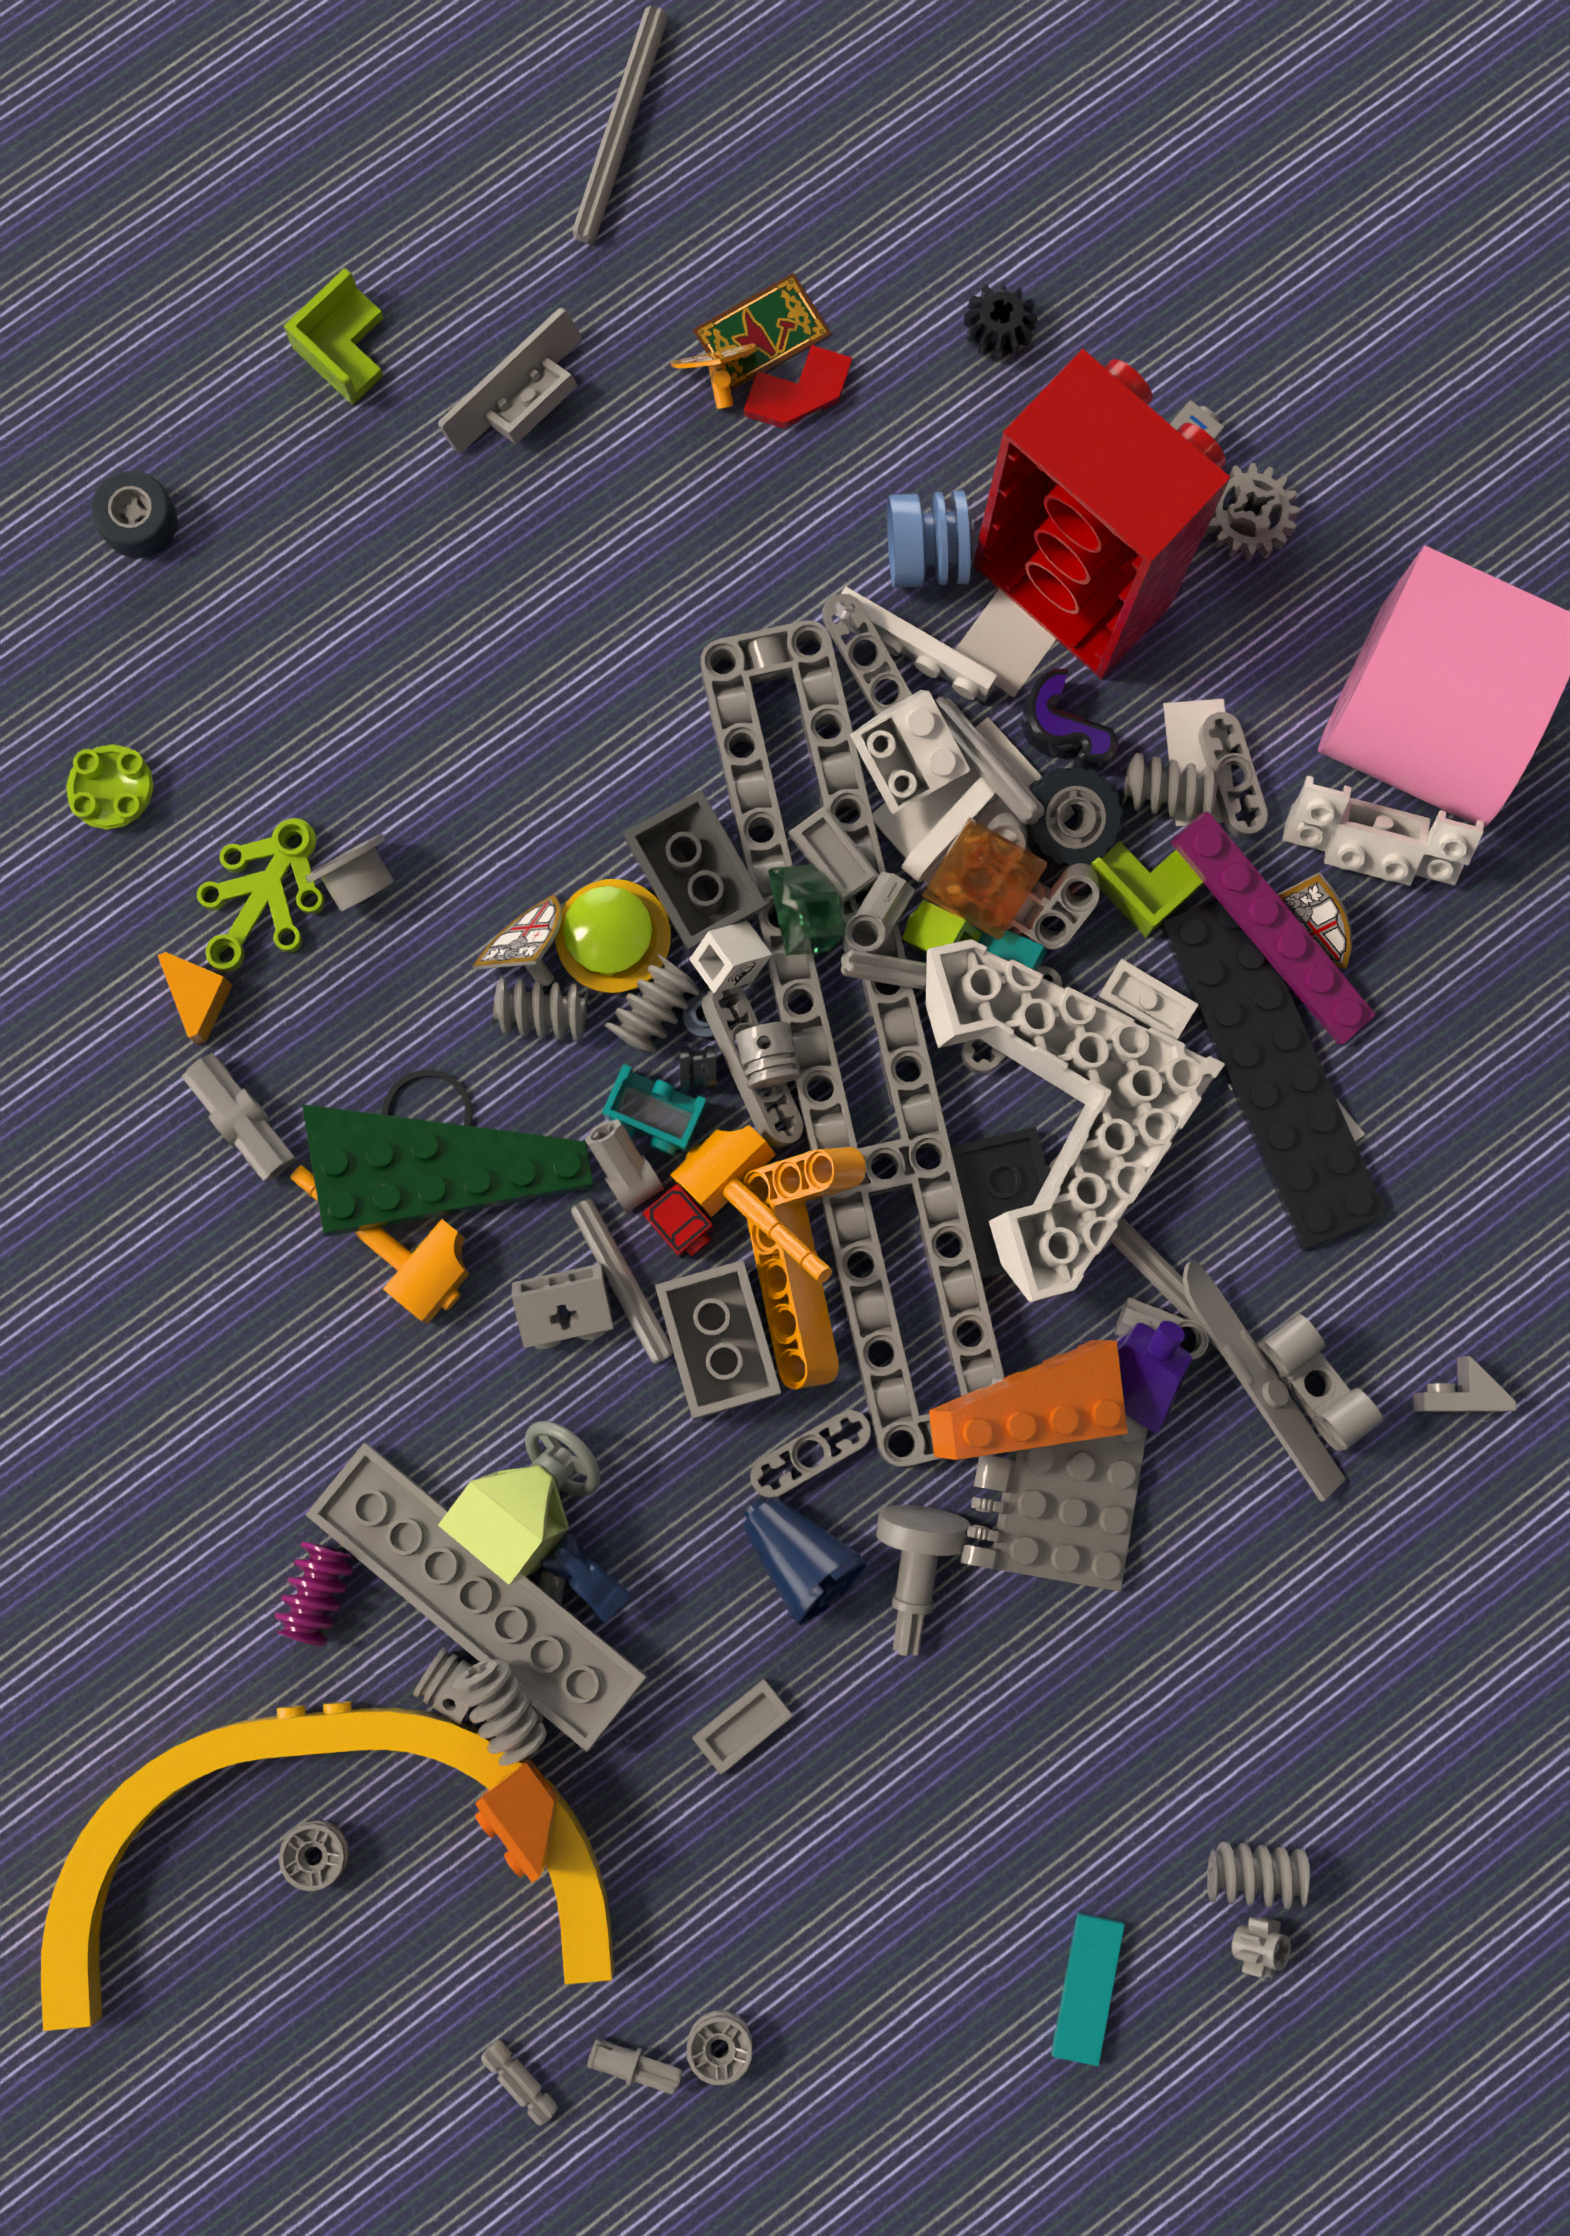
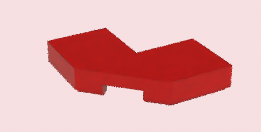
M811 345L798 384L757 371L744 408V416L786 429L800 422L801 418L820 409L825 410L839 403L852 365V357Z

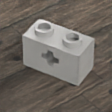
M601 1263L512 1282V1300L524 1348L535 1346L536 1349H548L557 1346L564 1339L579 1336L580 1339L589 1340L604 1335L606 1330L614 1329L612 1310ZM566 1305L570 1313L561 1315V1311L557 1306Z

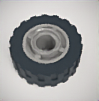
M1083 768L1056 769V771L1046 772L1041 775L1042 778L1038 781H1033L1029 786L1030 792L1044 807V815L1038 819L1036 824H1026L1028 828L1026 845L1030 850H1034L1037 853L1036 856L1042 860L1050 861L1051 864L1072 866L1077 863L1091 864L1097 857L1102 858L1107 854L1106 851L1116 843L1117 840L1115 838L1118 832H1121L1122 824H1120V819L1123 812L1118 802L1120 798L1117 792L1112 790L1110 787L1111 783L1106 778H1100L1097 776L1098 773L1092 770H1083ZM1070 805L1078 813L1077 823L1071 829L1067 828L1063 821L1064 811Z

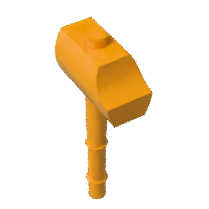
M748 1125L740 1130L730 1132L716 1130L702 1144L695 1145L687 1153L686 1160L670 1174L682 1190L710 1217H713L729 1201L751 1223L766 1233L770 1240L773 1239L799 1264L801 1269H805L819 1283L827 1281L832 1274V1269L817 1256L816 1251L809 1249L785 1226L784 1221H780L772 1210L742 1183L743 1178L748 1172L765 1166L776 1155L769 1144Z
M303 1165L299 1166L292 1173L291 1180L308 1193V1197L312 1196L318 1201L313 1173ZM443 1219L440 1220L413 1254L381 1227L354 1232L368 1247L398 1271L383 1290L428 1325L441 1308L448 1311L461 1296L457 1289L470 1274L465 1268L461 1255L465 1238Z

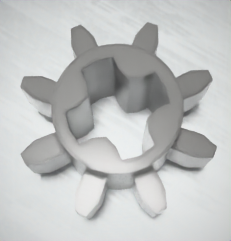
M1250 1917L1248 1925L1241 1924L1236 1929L1232 1940V1953L1235 1959L1244 1961L1242 1973L1259 1978L1264 1976L1272 1978L1274 1970L1281 1971L1286 1967L1290 1957L1291 1943L1287 1935L1279 1933L1281 1925L1279 1921L1259 1917V1919Z

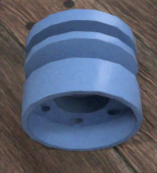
M965 491L951 492L950 511L945 510L943 493L934 492L931 512L923 513L921 500L917 493L888 495L887 534L892 587H922L926 566H934L938 584L947 585L948 565H953L956 584H968L970 567L974 559V525L972 515L967 506Z

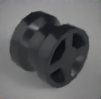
M680 1046L681 1091H690L694 1086H704L708 1091L717 1090L716 1046H706L703 1050H693L690 1046Z

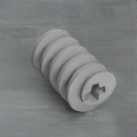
M1136 753L1129 763L1126 772L1121 807L1128 796H1132L1134 809L1137 811L1140 810L1145 800L1148 799L1150 800L1153 814H1157L1164 802L1168 803L1169 817H1174L1180 806H1185L1187 820H1192L1198 809H1201L1203 812H1209L1212 815L1218 781L1215 780L1213 768L1210 766H1206L1199 777H1197L1196 765L1188 763L1180 774L1178 761L1171 759L1164 771H1162L1161 759L1154 756L1147 767H1145L1143 755Z
M659 954L658 956L665 967L660 968L650 965L647 969L654 982L639 979L636 984L643 996L640 997L633 994L626 996L632 1011L617 1008L615 1011L622 1024L619 1026L607 1022L604 1025L638 1052L642 1049L654 1053L657 1048L650 1037L654 1035L665 1039L668 1035L661 1022L666 1021L676 1024L679 1021L672 1010L673 1006L687 1010L689 1007L682 994L687 992L697 996L700 993V990L688 975Z
M500 976L494 998L493 1027L499 1021L502 1033L509 1034L517 1022L520 1035L527 1036L533 1024H535L537 1036L545 1038L552 1026L557 1040H562L570 1028L573 1040L580 1042L585 1033L588 991L584 998H580L577 985L572 984L567 995L562 996L559 983L554 982L549 993L544 994L541 981L536 980L531 992H526L523 979L518 978L513 990H508L505 977Z
M492 1659L479 1662L463 1672L452 1683V1689L456 1692L469 1689L461 1698L460 1703L466 1708L478 1704L470 1713L469 1718L473 1723L487 1720L480 1727L478 1734L484 1739L495 1736L487 1745V1749L491 1754L504 1751L498 1761L500 1766L516 1763L536 1751L545 1739L546 1728L537 1721L538 1717L535 1709L528 1706V1697L526 1693L519 1690L520 1684L518 1679L510 1675L511 1667L509 1663L505 1660Z
M1224 1841L1218 1845L1216 1852L1214 1849L1211 1850L1207 1876L1210 1902H1215L1220 1889H1225L1229 1904H1234L1238 1891H1244L1246 1903L1250 1906L1253 1905L1257 1892L1263 1894L1266 1907L1271 1908L1276 1894H1279L1282 1897L1285 1909L1291 1908L1295 1896L1300 1897L1302 1907L1305 1908L1309 1893L1310 1866L1304 1850L1295 1849L1289 1858L1285 1848L1277 1847L1270 1856L1266 1846L1258 1845L1252 1855L1249 1845L1240 1843L1233 1853L1230 1843Z

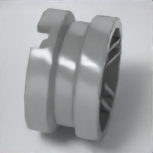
M319 1819L305 1822L290 1832L281 1844L278 1856L280 1870L286 1881L297 1889L305 1891L321 1890L333 1883L346 1868L350 1854L348 1841H346L341 1833V1829L332 1822ZM314 1846L321 1850L322 1860L314 1865H310V1857L306 1850Z
M714 2010L702 2015L693 2024L688 2035L687 2059L691 2070L700 2080L711 2085H727L737 2081L747 2071L752 2059V2037L748 2025L740 2016L727 2010ZM717 2039L726 2041L729 2049L721 2053V2058L714 2056L715 2051L711 2047V2044Z

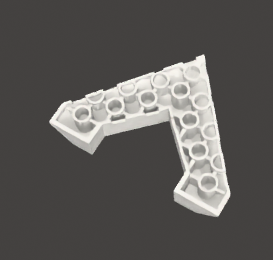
M972 939L929 948L927 950L926 1008L938 1048L981 1039L1085 1104L1034 1204L1005 1212L989 1221L1001 1265L1029 1302L1074 1291L1084 1277L1083 1273L1095 1255L1100 1253L1118 1226L1117 1222L1129 1204L1134 1202L1171 1146L1172 1139L1183 1128L1201 1101L1202 1094L1212 1079L1217 1077L1225 1063L1211 1056L1205 1058L1184 1048L1186 1044L1153 1028L1146 1029L1134 1023L1135 1019L1070 987L1064 989L1042 978L1043 974L1015 960L1007 961L986 951V946Z

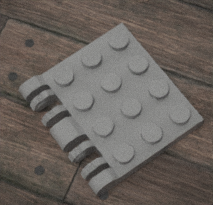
M992 1378L991 1385L1002 1381V1379ZM1126 1415L1128 1434L1009 1452L1008 1459L989 1455L979 1456L974 1487L1002 1492L1001 1502L976 1497L972 1498L971 1507L975 1508L976 1511L986 1513L998 1512L999 1515L996 1531L990 1530L988 1527L973 1525L967 1527L966 1536L994 1541L993 1549L964 1544L961 1563L1121 1592L1147 1428Z

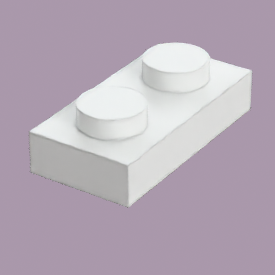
M1123 959L1119 961L1097 1000L1135 1019L1134 1022L1146 1029L1153 1028L1176 1040L1198 1006L1197 1003Z

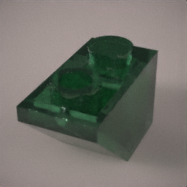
M812 864L774 867L768 870L786 956L828 952L846 935L836 889Z

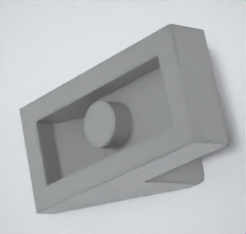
M1470 1356L1458 1357L1457 1359L1458 1392H1455V1384L1437 1383L1427 1384V1392L1413 1394L1414 1412L1516 1411V1401Z

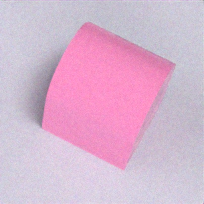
M1424 545L1382 604L1333 709L1321 738L1318 752L1470 823L1476 824L1477 820L1484 821V827H1486L1503 807L1525 771L1570 677V612Z

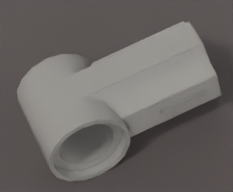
M881 872L855 916L847 922L843 939L845 953H848L850 950L881 955L884 943L916 892L906 880L894 873ZM858 931H868L875 936L876 942L870 946H860L854 942L852 936Z
M618 1119L600 1123L585 1138V1141L607 1175V1178H605L606 1182L626 1213L664 1190L644 1155H639L634 1146L635 1144Z
M1130 1297L1127 1298L1116 1323L1115 1335L1123 1337L1136 1323H1144L1156 1331L1162 1321H1171L1181 1328L1190 1330L1194 1334L1196 1344L1193 1351L1190 1352L1192 1360L1204 1354L1208 1348L1209 1337L1202 1324L1196 1320L1183 1319Z

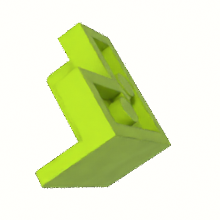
M344 268L283 327L292 348L352 405L383 377L381 369L356 346L383 319L382 312L357 288L352 273Z
M1119 841L1102 858L1097 857L1090 865L1099 874L1101 879L1100 890L1145 938L1205 885L1177 850L1150 873Z

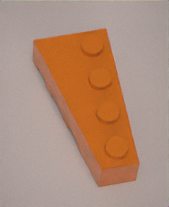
M1117 1340L1088 1341L1072 1351L1053 1356L1035 1367L1023 1372H1016L1004 1377L1000 1382L986 1388H979L929 1410L934 1457L959 1460L1128 1434Z

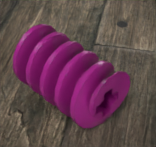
M301 1542L300 1547L310 1554V1558L294 1560L293 1564L302 1570L304 1574L303 1577H288L287 1582L298 1591L296 1594L281 1596V1600L291 1607L290 1612H275L274 1617L284 1625L283 1630L275 1631L303 1643L325 1646L328 1639L318 1629L332 1628L334 1625V1620L324 1611H337L340 1609V1602L331 1593H344L347 1590V1585L337 1576L351 1575L353 1573V1567L344 1560V1558L352 1556L317 1543Z

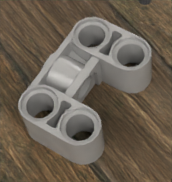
M1005 812L999 814L989 823L965 856L959 874L961 888L967 895L990 909L1003 922L1019 929L1037 943L1045 946V948L1057 949L1063 947L1074 936L1099 901L1101 880L1099 874L1092 866L1077 863L1069 866L1050 889L1016 865L1026 847L1028 837L1027 825L1023 824L1014 813ZM1003 829L1011 830L1018 836L1019 841L1014 845L1005 846L996 840L995 834ZM975 865H983L991 870L993 876L984 881L977 880L972 877L969 869ZM1075 881H1083L1090 885L1092 891L1085 896H1076L1069 891L1068 886ZM1049 916H1057L1064 921L1065 926L1060 930L1051 931L1045 928L1042 920Z
M1298 1314L1292 1317L1257 1344L1275 1374L1285 1384L1312 1419L1318 1432L1334 1450H1347L1384 1421L1382 1414L1373 1401L1359 1388L1350 1390L1320 1352L1325 1348V1342L1316 1328L1303 1315ZM1309 1372L1317 1373L1324 1381L1325 1389L1320 1397L1312 1396L1305 1388L1304 1380Z

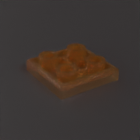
M968 817L924 889L922 896L1000 940L1047 867V862Z

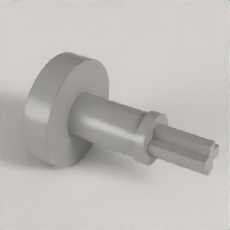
M893 1505L884 1507L879 1511L876 1537L884 1544L902 1550L896 1593L892 1599V1607L898 1610L893 1650L898 1651L899 1655L908 1656L911 1654L918 1656L920 1654L925 1614L933 1612L934 1600L932 1597L938 1556L961 1554L964 1544L968 1545L967 1527L971 1526L968 1520L957 1514L917 1505Z

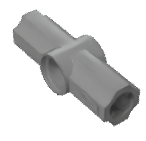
M210 1053L188 1067L181 1077L210 1112L208 1117L231 1146H236L257 1175L267 1183L286 1171L296 1160V1157L267 1122L269 1117L245 1088H240L220 1059L213 1053Z

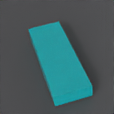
M1077 1912L1051 2049L1052 2057L1099 2067L1125 1925L1122 1921Z

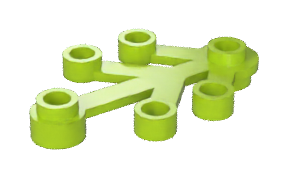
M297 818L286 819L276 826L270 838L244 845L232 843L224 846L220 851L219 859L226 870L232 873L243 871L248 866L249 861L271 856L273 858L265 871L221 883L208 881L198 888L197 899L199 903L211 911L222 908L226 900L251 894L229 932L214 936L206 946V958L218 971L232 972L241 966L245 957L242 946L268 903L275 926L273 940L276 946L285 953H293L301 947L303 938L300 931L293 925L282 884V879L290 865L299 888V892L296 895L298 907L308 915H316L323 910L325 905L323 894L316 888L314 881L308 883L305 878L306 875L312 872L308 858L314 852L317 844L316 834L306 821ZM293 835H300L302 837V843L297 848H289L287 845L288 839ZM240 852L242 857L238 864L230 865L227 863V857L230 853ZM208 890H218L219 897L215 902H205L204 896ZM308 894H316L318 896V901L313 907H305L303 905V899ZM288 931L294 932L295 941L290 945H282L280 941L281 936ZM226 948H232L234 950L233 959L229 962H221L220 953Z

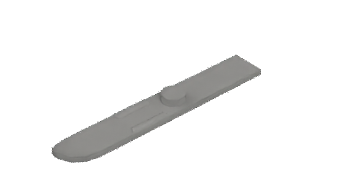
M1196 1260L1188 1262L1184 1267L1183 1286L1185 1296L1193 1312L1320 1502L1325 1501L1346 1478L1289 1395L1285 1384L1279 1380L1211 1277Z

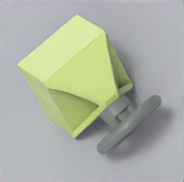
M539 1421L528 1428L525 1435V1446L532 1461L530 1467L501 1470L470 1481L438 1524L440 1528L508 1585L538 1571L541 1567V1560L550 1555L551 1551L568 1531L569 1525L558 1489L574 1496H588L594 1493L600 1484V1469L592 1452L573 1432L554 1422ZM539 1438L547 1448L543 1453L539 1445ZM558 1440L567 1445L577 1455V1457L573 1456L567 1449L562 1447ZM574 1472L587 1476L586 1481L583 1483L575 1482L568 1478Z

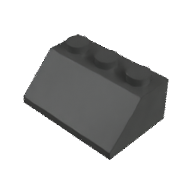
M702 790L695 792L623 832L629 849L690 957L708 931L747 920L749 922L767 907L765 900Z

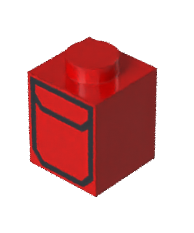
M678 1184L643 1212L645 1219L679 1258L686 1252L693 1257L712 1240L708 1233L713 1230V1225Z

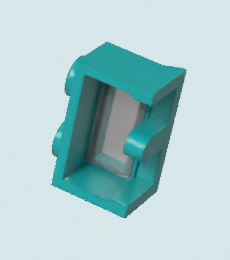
M623 1064L604 1106L602 1115L610 1121L618 1119L630 1138H633L634 1133L638 1132L652 1138L649 1144L650 1147L674 1156L676 1149L687 1152L707 1107V1099L699 1095L697 1099L674 1090V1086L659 1079L656 1082L634 1073L631 1066Z

